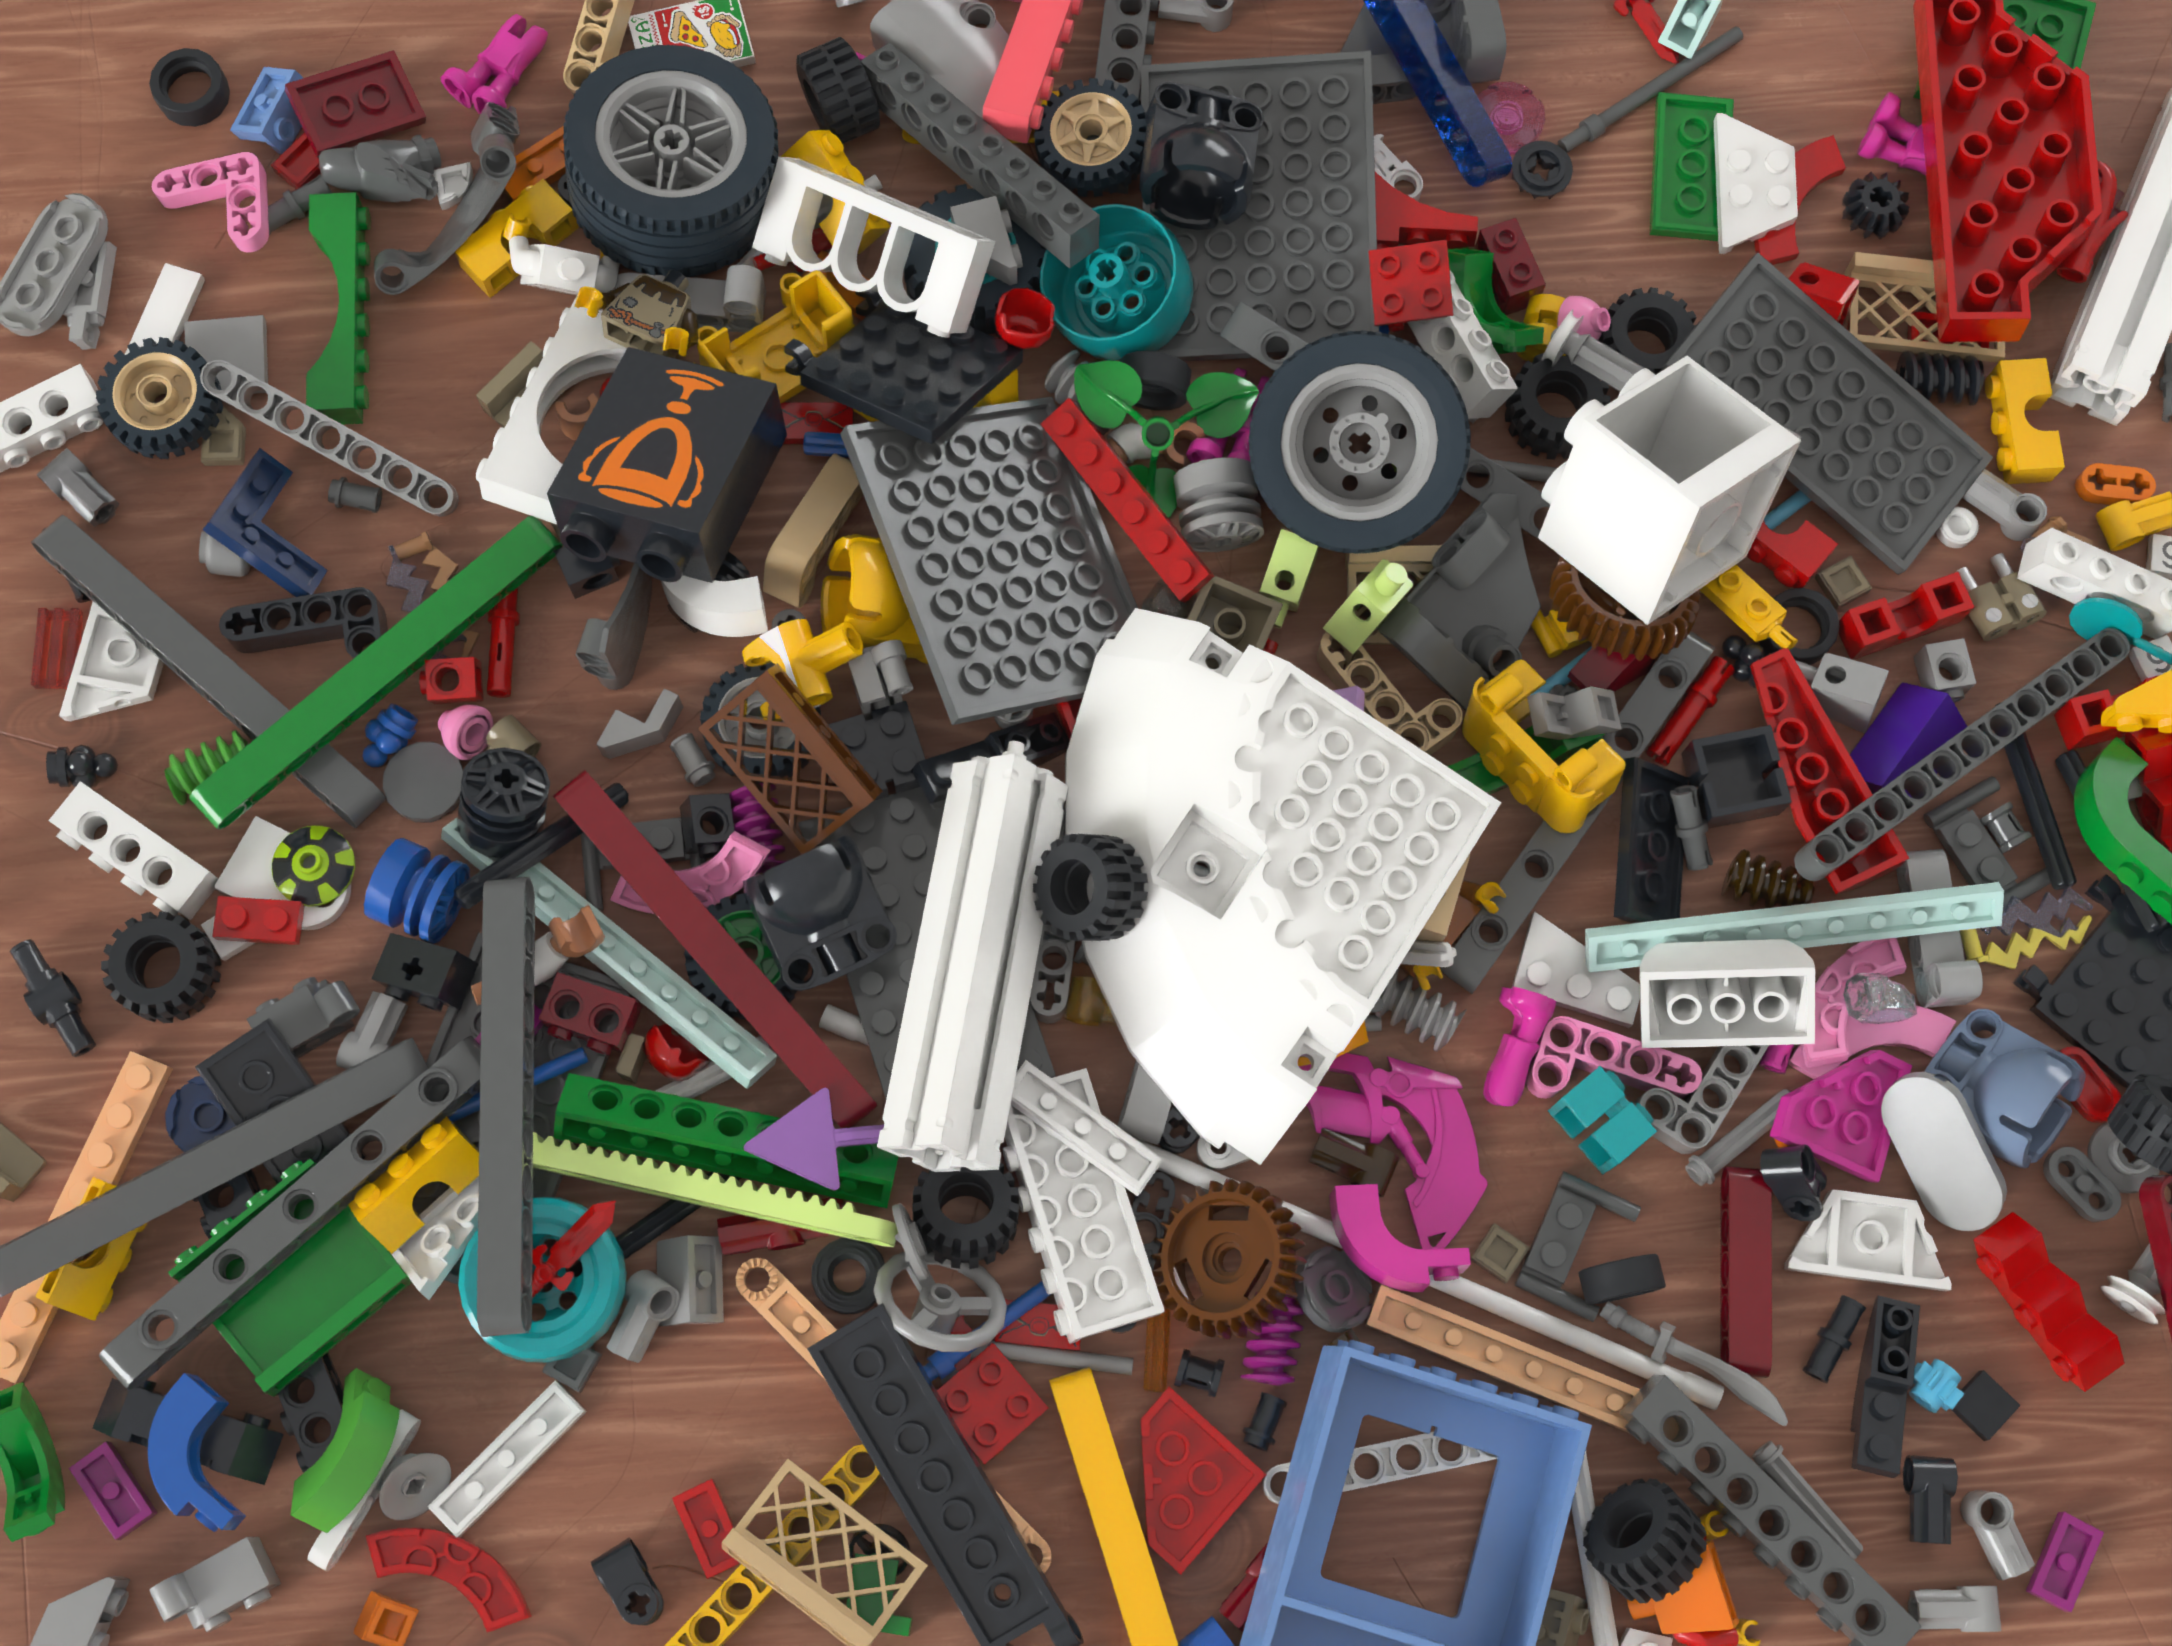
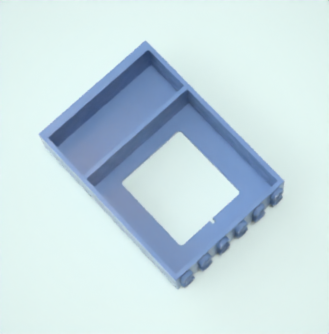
M1338 1340L1337 1346H1323L1239 1646H1536L1592 1425L1578 1421L1579 1412L1556 1405L1550 1407L1542 1404L1538 1408L1539 1400L1516 1392L1510 1394L1500 1391L1499 1395H1497L1498 1386L1475 1379H1472V1381L1459 1379V1382L1455 1381L1457 1373L1431 1366V1368L1419 1366V1369L1414 1368L1416 1360L1395 1353H1390V1355L1379 1353L1378 1356L1373 1355L1375 1347L1362 1342ZM1365 1415L1430 1434L1431 1427L1433 1426L1435 1427L1433 1436L1493 1454L1498 1458L1458 1613L1455 1617H1447L1325 1579L1321 1576V1568L1362 1418Z

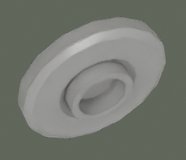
M901 1203L892 1206L894 1220L899 1233L895 1235V1239L902 1244L905 1251V1262H910L919 1281L928 1278L929 1272L925 1259L927 1251L916 1222H912L906 1208Z

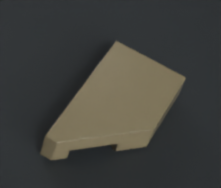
M223 406L222 413L216 414L220 420L217 427L210 426L208 428L212 435L207 440L202 438L201 462L204 466L244 465L246 428L240 420Z

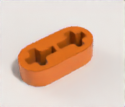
M2094 463L2087 466L2076 478L2075 489L2079 497L2084 501L2112 505L2124 500L2135 503L2150 498L2155 492L2156 482L2152 474L2142 468ZM2093 476L2096 477L2097 483L2104 484L2099 490L2095 489L2094 483L2088 482ZM2131 481H2135L2136 488L2142 489L2138 495L2134 494V488L2127 486Z

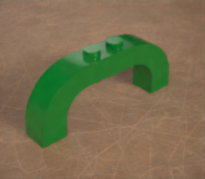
M2116 736L2084 769L2078 779L2074 793L2076 821L2085 842L2095 856L2123 884L2130 887L2156 913L2160 914L2172 925V853L2139 825L2131 813L2128 804L2130 784L2148 763Z

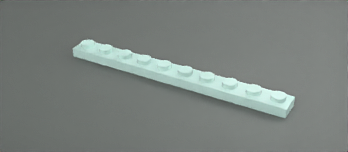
M457 818L442 828L441 839L480 871L500 859L485 856L471 849L460 836ZM538 862L516 877H529L531 879L535 894V916L547 926H549V922L554 917H560L562 922L576 916L581 908L589 905L605 938L597 948L584 956L746 1089L751 1087L775 1065L777 1055L543 864Z
M1999 882L1588 928L1585 929L1586 966L1589 972L1640 967L1645 953L1658 943L1785 939L1802 948L2002 926L2004 890Z

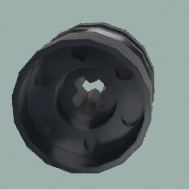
M510 748L486 750L470 760L464 768L461 780L457 825L461 838L471 849L488 857L501 858L544 829L550 780L543 765L535 757L521 750Z

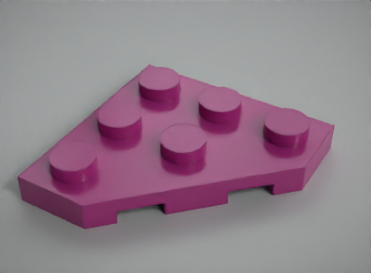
M1869 1050L1782 1096L1770 1137L1789 1146L1806 1144L1811 1148L1815 1158L1864 1181L1879 1183L1891 1142V1137L1882 1119V1101L1885 1093L1896 1080L1911 1072L1912 1065L1882 1050Z

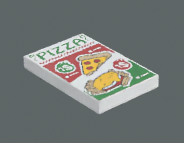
M697 0L633 15L629 18L628 23L635 49L655 45L688 46L711 52L737 67L756 63L740 0Z

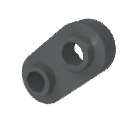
M2062 1147L2052 1151L2045 1158L2043 1172L2046 1180L2081 1217L2091 1222H2101L2114 1217L2121 1207L2119 1190L2082 1151L2074 1147ZM2060 1163H2064L2069 1168L2068 1177L2060 1174L2058 1169ZM2091 1194L2099 1199L2098 1208L2092 1207L2089 1203V1196Z

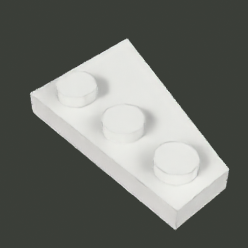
M1534 912L1532 914L1512 988L1518 987L1539 993L1557 1001V1006L1630 1028L1633 1025L1640 1000V984L1619 969L1589 972L1586 966L1585 946L1538 913Z
M479 1176L459 1194L451 1187L419 1215L425 1225L392 1254L418 1291L428 1300H430L464 1253L468 1242L478 1229Z

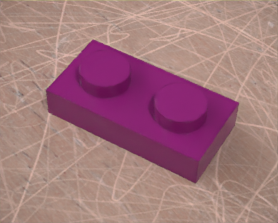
M104 1442L69 1468L115 1540H122L158 1513L112 1442Z
M2058 1512L2026 1592L2065 1612H2072L2104 1532L2066 1512Z

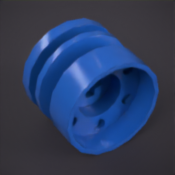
M405 838L396 839L386 849L371 876L364 900V914L369 919L391 928L398 927L404 923V931L408 935L413 937L419 935L420 939L430 944L438 943L447 934L462 907L454 897V889L470 878V868L467 864L458 860L451 862L449 857L443 854L437 855L431 860V852L427 847Z

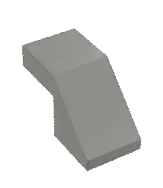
M1590 686L1566 696L1538 692L1527 697L1535 736L1562 740L1622 730L1614 691Z
M664 688L645 723L619 710H615L596 744L601 754L606 758L612 759L664 742L683 709L679 695Z

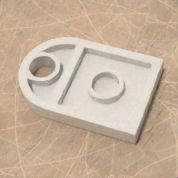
M255 816L214 888L230 897L290 901L278 890L272 876L274 853L282 840L290 833ZM307 857L303 862V867L306 869L313 867L316 863V857ZM351 883L345 892L335 899L332 905L324 908L305 906L302 930L323 928L340 917L350 900Z

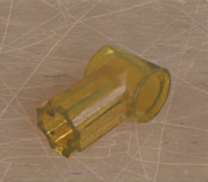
M1083 976L1073 977L1065 1019L1088 1026H1100L1102 1023L1117 1026L1096 979Z

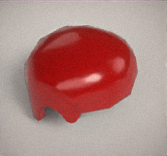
M1013 288L1003 293L999 300L995 314L997 332L1004 341L1021 349L1039 348L1051 337L1055 326V306L1040 292L1029 288Z
M668 1024L652 1026L646 1033L645 1054L650 1065L657 1072L670 1080L684 1081L695 1076L709 1064L710 1059L683 1036L673 1035L671 1033L672 1027Z

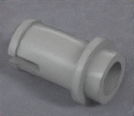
M692 733L683 734L671 742L670 749L675 753L686 772L685 780L688 783H693L694 787H700L715 777L713 771L715 768L714 763L707 761Z

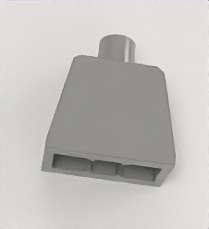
M1831 653L1824 654L1819 668L1796 660L1828 718L1865 733L1879 701L1889 670Z

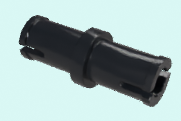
M1841 1295L1840 1301L1826 1327H1820L1817 1333L1820 1339L1806 1366L1803 1368L1806 1374L1823 1383H1828L1829 1376L1843 1351H1849L1852 1345L1849 1339L1862 1313L1866 1310L1864 1305L1850 1297Z

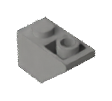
M993 196L950 207L951 223L996 241L986 273L1008 285L1017 284V268L1023 267L1018 244H1010L1007 234L1012 232L1010 216L1007 209L1000 210L997 197Z
M123 1576L106 1577L49 1603L30 1646H108L110 1635L107 1634L113 1618L121 1614L127 1603L129 1592L126 1591L130 1579Z

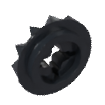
M1534 141L1524 145L1517 151L1512 162V180L1517 182L1520 192L1525 190L1532 194L1534 199L1539 196H1547L1551 199L1555 194L1564 192L1573 173V166L1569 155L1560 146L1548 141ZM1536 161H1538L1542 169L1550 170L1546 176V181L1539 173L1533 174L1537 164Z

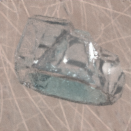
M1858 973L1846 981L1843 996L1848 1015L1861 1023L1883 1024L1899 1022L1917 1014L1914 995L1904 985L1891 981L1885 975L1880 973Z

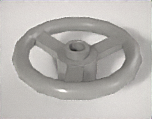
M934 1250L925 1255L927 1265H939L960 1272L973 1280L985 1293L986 1297H960L950 1286L935 1283L930 1272L927 1279L919 1281L910 1262H905V1251L893 1255L878 1270L873 1291L877 1305L883 1303L894 1329L919 1346L940 1352H968L990 1343L1004 1327L1007 1304L1003 1292L997 1281L981 1265H979V1268L969 1269V1263H961L960 1269L951 1268V1260L946 1259L943 1264L935 1261ZM904 1269L907 1270L920 1293L911 1320L897 1307L891 1292L893 1279ZM960 1315H989L988 1320L980 1329L967 1334H951L956 1318Z

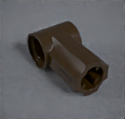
M1323 1127L1309 1162L1349 1179L1351 1185L1378 1184L1379 1197H1384L1400 1158L1385 1148L1370 1143L1360 1144Z

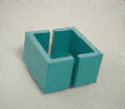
M1599 1066L1547 1111L1571 1139L1575 1138L1585 1128H1588L1606 1113L1610 1119L1578 1145L1581 1151L1603 1175L1620 1164L1654 1135L1657 1130L1651 1125L1654 1120L1650 1113L1641 1104L1629 1103L1624 1097L1623 1091L1625 1086L1618 1076L1610 1070L1605 1072Z

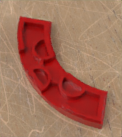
M1834 135L1819 139L1795 153L1798 210L1804 198L1814 188L1833 177L1842 175L1846 169ZM1796 221L1794 224L1780 230H1771L1764 237L1755 240V252L1762 255L1772 265L1795 260L1799 255L1795 236Z
M397 1528L365 1536L377 1578L400 1573H417L444 1580L455 1586L472 1603L483 1621L487 1633L532 1617L525 1598L507 1570L485 1550L466 1539L456 1538L451 1533L425 1528Z

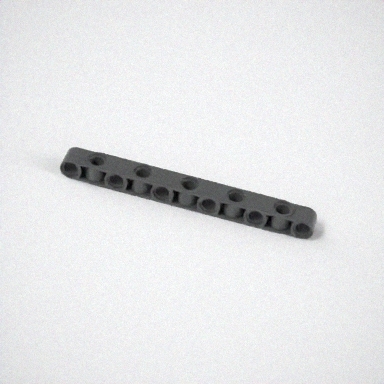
M1241 301L1219 334L1274 371L1293 353L1308 344ZM1275 338L1285 339L1289 345L1287 355L1280 360L1271 359L1267 354L1268 343ZM1366 396L1362 400L1364 410L1373 411L1377 408L1378 402L1375 397ZM1395 424L1392 427L1391 434L1395 439H1400L1399 431L1403 424ZM1470 447L1467 471L1471 466L1480 464L1488 470L1489 479L1483 487L1475 488L1468 483L1465 474L1460 489L1481 503L1491 492L1517 494L1520 526L1538 538L1541 530L1534 524V514L1542 507L1550 508V504L1542 499V492Z
M1691 631L1679 648H1673L1668 655L1661 654L1620 712L1619 719L1622 730L1605 733L1602 739L1623 760L1631 757L1639 758L1716 647ZM1665 675L1670 677L1675 684V688L1663 686L1659 681V676ZM1623 737L1627 739L1632 746V750L1624 751L1620 749L1615 743V738ZM1622 774L1621 779H1620V781H1619V783H1618V786H1619L1620 783L1623 781V774ZM1612 795L1588 812L1583 826L1576 832L1561 833L1550 827L1545 820L1542 822L1499 883V886L1506 894V898L1494 896L1490 899L1499 908L1498 912L1491 914L1487 912L1484 906L1455 945L1454 948L1457 955L1453 958V965L1450 967H1440L1441 972L1473 994ZM1528 862L1538 864L1543 871V877L1533 878L1529 876L1525 870V864ZM1483 926L1493 928L1498 935V942H1485L1480 937L1479 928Z
M469 1036L457 1043L113 1339L100 1352L99 1358L127 1390H132L145 1382L354 1200L356 1193L363 1186L373 1183L388 1169L391 1161L398 1155L406 1153L411 1149L430 1126L440 1123L446 1116L448 1118L451 1117L461 1106L480 1091L481 1045L473 1036ZM437 1084L448 1085L449 1094L441 1102L429 1100L428 1095L432 1087ZM372 1141L382 1143V1151L377 1158L369 1161L363 1160L362 1150L366 1144ZM302 1200H313L314 1210L312 1214L306 1219H296L294 1210L297 1204ZM234 1259H243L245 1269L242 1275L236 1279L228 1280L226 1277L227 1265ZM172 1318L174 1322L173 1334L166 1340L158 1341L156 1337L157 1326L161 1321Z

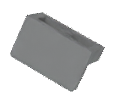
M687 1235L658 1241L657 1276L677 1289L680 1295L679 1306L674 1315L660 1322L659 1326L723 1323L722 1249L719 1237Z

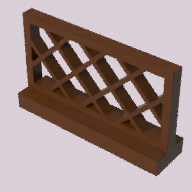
M778 663L766 670L753 683L698 727L699 731L801 854L812 850L883 792ZM757 690L769 703L768 718L747 715L748 697ZM740 705L739 714L730 713ZM775 713H777L781 717V719H775ZM722 719L739 721L738 741H723L713 729V726ZM746 722L767 725L766 746L745 744ZM775 726L789 727L795 734L794 750L773 747ZM802 744L808 751H802ZM731 749L737 750V756L732 752ZM744 751L765 753L764 774L750 773L743 765ZM773 754L794 757L793 778L771 775ZM801 758L814 759L822 767L821 782L800 779ZM828 777H830L834 783H828ZM757 781L763 782V788ZM771 783L792 785L791 806L776 805L770 797ZM799 786L820 789L819 810L798 807ZM827 791L842 792L853 806L844 813L826 811ZM784 813L790 814V820L785 816ZM797 815L818 817L817 835L808 842L796 829ZM825 818L834 819L832 823L825 827Z

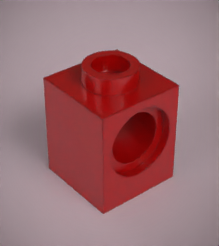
M475 657L425 660V671H420L419 683L422 695H427V701L435 705L484 701L482 662ZM450 671H457L459 675L458 686L451 691H444L442 688L443 676Z

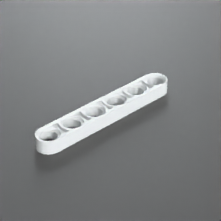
M1434 1432L1354 1448L1342 1492L1498 1458L1493 1454L1461 1445V1454L1457 1460H1444L1438 1452V1444L1442 1438L1433 1436ZM1403 1445L1414 1446L1419 1452L1420 1461L1413 1470L1402 1469L1397 1463L1396 1454ZM1361 1454H1370L1377 1460L1378 1471L1371 1479H1363L1356 1474L1354 1463ZM1290 1462L1270 1468L1265 1473L1267 1475L1263 1478V1491L1266 1497L1274 1503L1279 1504L1281 1497L1276 1496L1272 1492L1270 1487L1271 1478L1277 1472L1288 1473Z

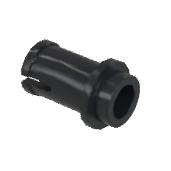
M1261 1392V1398L1250 1425L1243 1428V1433L1246 1434L1243 1442L1267 1452L1269 1445H1274L1276 1442L1272 1437L1283 1410L1287 1406V1402L1271 1394Z

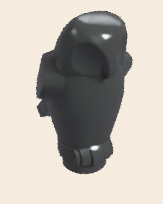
M415 135L411 140H372L358 143L353 147L323 150L319 155V165L322 178L326 183L340 189L360 192L361 196L365 199L398 203L399 201H411V199L418 198L430 201L438 193V182L435 181V177L432 175L434 174V169L441 168V157L437 144L432 137L423 139L421 135Z

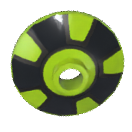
M307 826L290 833L279 844L272 859V876L278 890L290 901H301L304 906H320L337 899L348 888L355 872V856L349 842L337 831L324 826ZM309 856H315V865L308 869L304 868V860Z

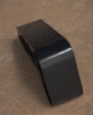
M364 587L236 606L224 612L219 621L222 635L237 651L242 653H256L344 638L346 650L354 659L360 654V650L365 644L375 642L388 631L387 618L383 606L376 596ZM372 605L368 614L356 617V612L361 606ZM325 611H331L327 621L316 623L318 615ZM291 618L286 628L276 630V625L281 619Z

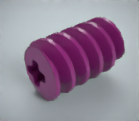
M771 784L770 792L777 789L776 785ZM743 786L729 793L734 831L771 850L757 873H764L773 867L787 862L775 860V856L786 851L785 846L773 844V840L783 836V831L771 829L770 825L776 822L747 787ZM771 798L776 805H779L778 799Z
M1288 1296L1284 1297L1283 1302L1287 1306L1288 1311L1284 1312L1275 1308L1272 1313L1276 1324L1262 1320V1333H1256L1248 1329L1251 1333L1258 1336L1259 1339L1246 1342L1245 1347L1255 1353L1256 1356L1243 1359L1242 1364L1252 1370L1253 1373L1241 1375V1379L1277 1386L1295 1382L1293 1376L1284 1372V1367L1298 1364L1296 1359L1287 1354V1350L1301 1347V1343L1292 1339L1290 1333L1300 1332L1304 1329V1326L1293 1320V1316L1305 1314L1301 1306L1296 1304L1295 1299Z

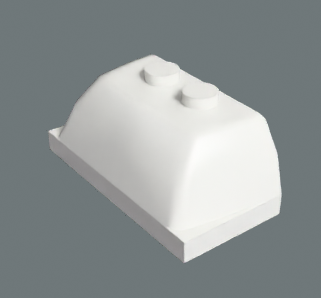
M1785 939L1656 944L1645 953L1640 963L1642 1048L1815 1044V965L1813 959L1802 947Z

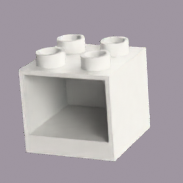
M1685 356L1656 375L1649 369L1644 368L1629 379L1617 399L1605 406L1596 399L1584 404L1570 420L1565 430L1564 438L1573 445L1568 461L1564 462L1553 472L1542 490V499L1550 504V508L1538 538L1648 625L1746 558L1801 440L1689 356Z

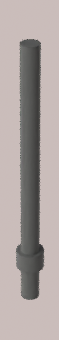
M1733 27L1696 51L1692 59L1685 58L1599 115H1590L1579 123V128L1560 139L1558 146L1568 153L1585 141H1594L1605 133V128L1658 95V92L1664 91L1743 40V32L1739 27Z

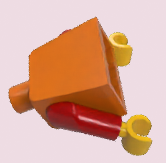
M1716 1510L1711 1511L1699 1518L1706 1531V1536L1703 1539L1705 1541L1709 1539L1710 1541H1707L1706 1551L1700 1554L1703 1561L1700 1567L1695 1568L1691 1573L1693 1575L1688 1583L1686 1581L1679 1586L1680 1590L1672 1595L1669 1592L1665 1594L1663 1600L1657 1602L1652 1598L1648 1603H1639L1636 1599L1633 1601L1627 1599L1630 1614L1633 1620L1656 1615L1663 1634H1673L1679 1643L1688 1646H1737V1644L1759 1646L1761 1640H1747L1745 1637V1629L1749 1625H1758V1622L1750 1619H1738L1713 1539L1726 1535L1728 1529L1725 1528L1718 1532L1712 1530L1709 1524L1710 1519L1720 1514V1512Z

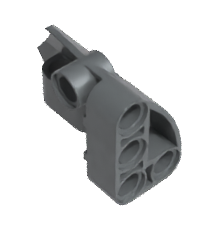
M1365 0L1341 52L1371 51L1373 104L1413 99L1419 96L1424 89L1498 81L1506 56L1507 43L1498 0Z
M1491 492L1438 549L1432 559L1433 568L1377 627V630L1465 711H1467L1474 684L1480 677L1485 679L1484 684H1486L1516 660H1522L1519 647L1541 608L1526 557L1519 520L1517 494ZM1502 650L1500 659L1493 663L1496 653Z

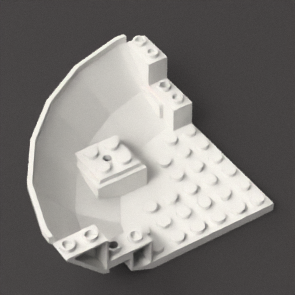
M1135 608L1114 640L1107 638L1094 659L1065 755V784L1068 785V791L1064 806V835H1109L1123 839V844H1130L1135 849L1134 856L1141 857L1144 863L1141 867V872L1147 873L1148 883H1144V891L1148 892L1147 901H1142L1141 907L1144 909L1141 918H1134L1136 925L1131 931H1124V936L1118 939H1110V941H1082L1084 954L1129 1052L1201 1138L1219 1149L1226 1142L1261 1165L1309 1102L1336 1056L1344 1051L1373 1009L1501 802L1290 662L1250 644L1245 652L1242 653L1209 631L1211 627L1200 622ZM1207 658H1215L1219 663V668H1209L1205 660ZM1198 862L1206 864L1209 869L1208 875L1205 877L1197 876L1194 872V865ZM1091 873L1087 881L1089 902L1094 892V882ZM1305 1056L1310 1060L1311 1069L1309 1071L1299 1068V1057Z

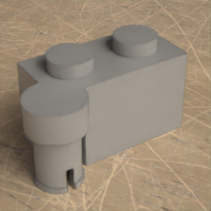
M889 640L875 647H866L863 649L861 656L848 662L852 683L866 721L873 719L871 711L902 702V695L913 690V684L910 681L904 662L907 655L901 640Z

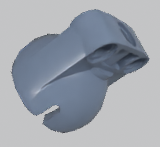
M1989 1009L1972 1011L1955 1028L1924 1071L1935 1074L1934 1077L1939 1078L1943 1082L1947 1080L1955 1085L1963 1094L1992 1154L2011 1166L2024 1169L2028 1168L2030 1163H2035L2042 1158L2055 1142L2072 1114L2071 1107L2056 1097L2060 1094L2068 1101L2077 1100L2082 1093L2086 1078L2084 1070L2074 1059L2002 1021L1996 1012ZM1981 1030H1987L1994 1035L1989 1038H1979L1974 1034Z

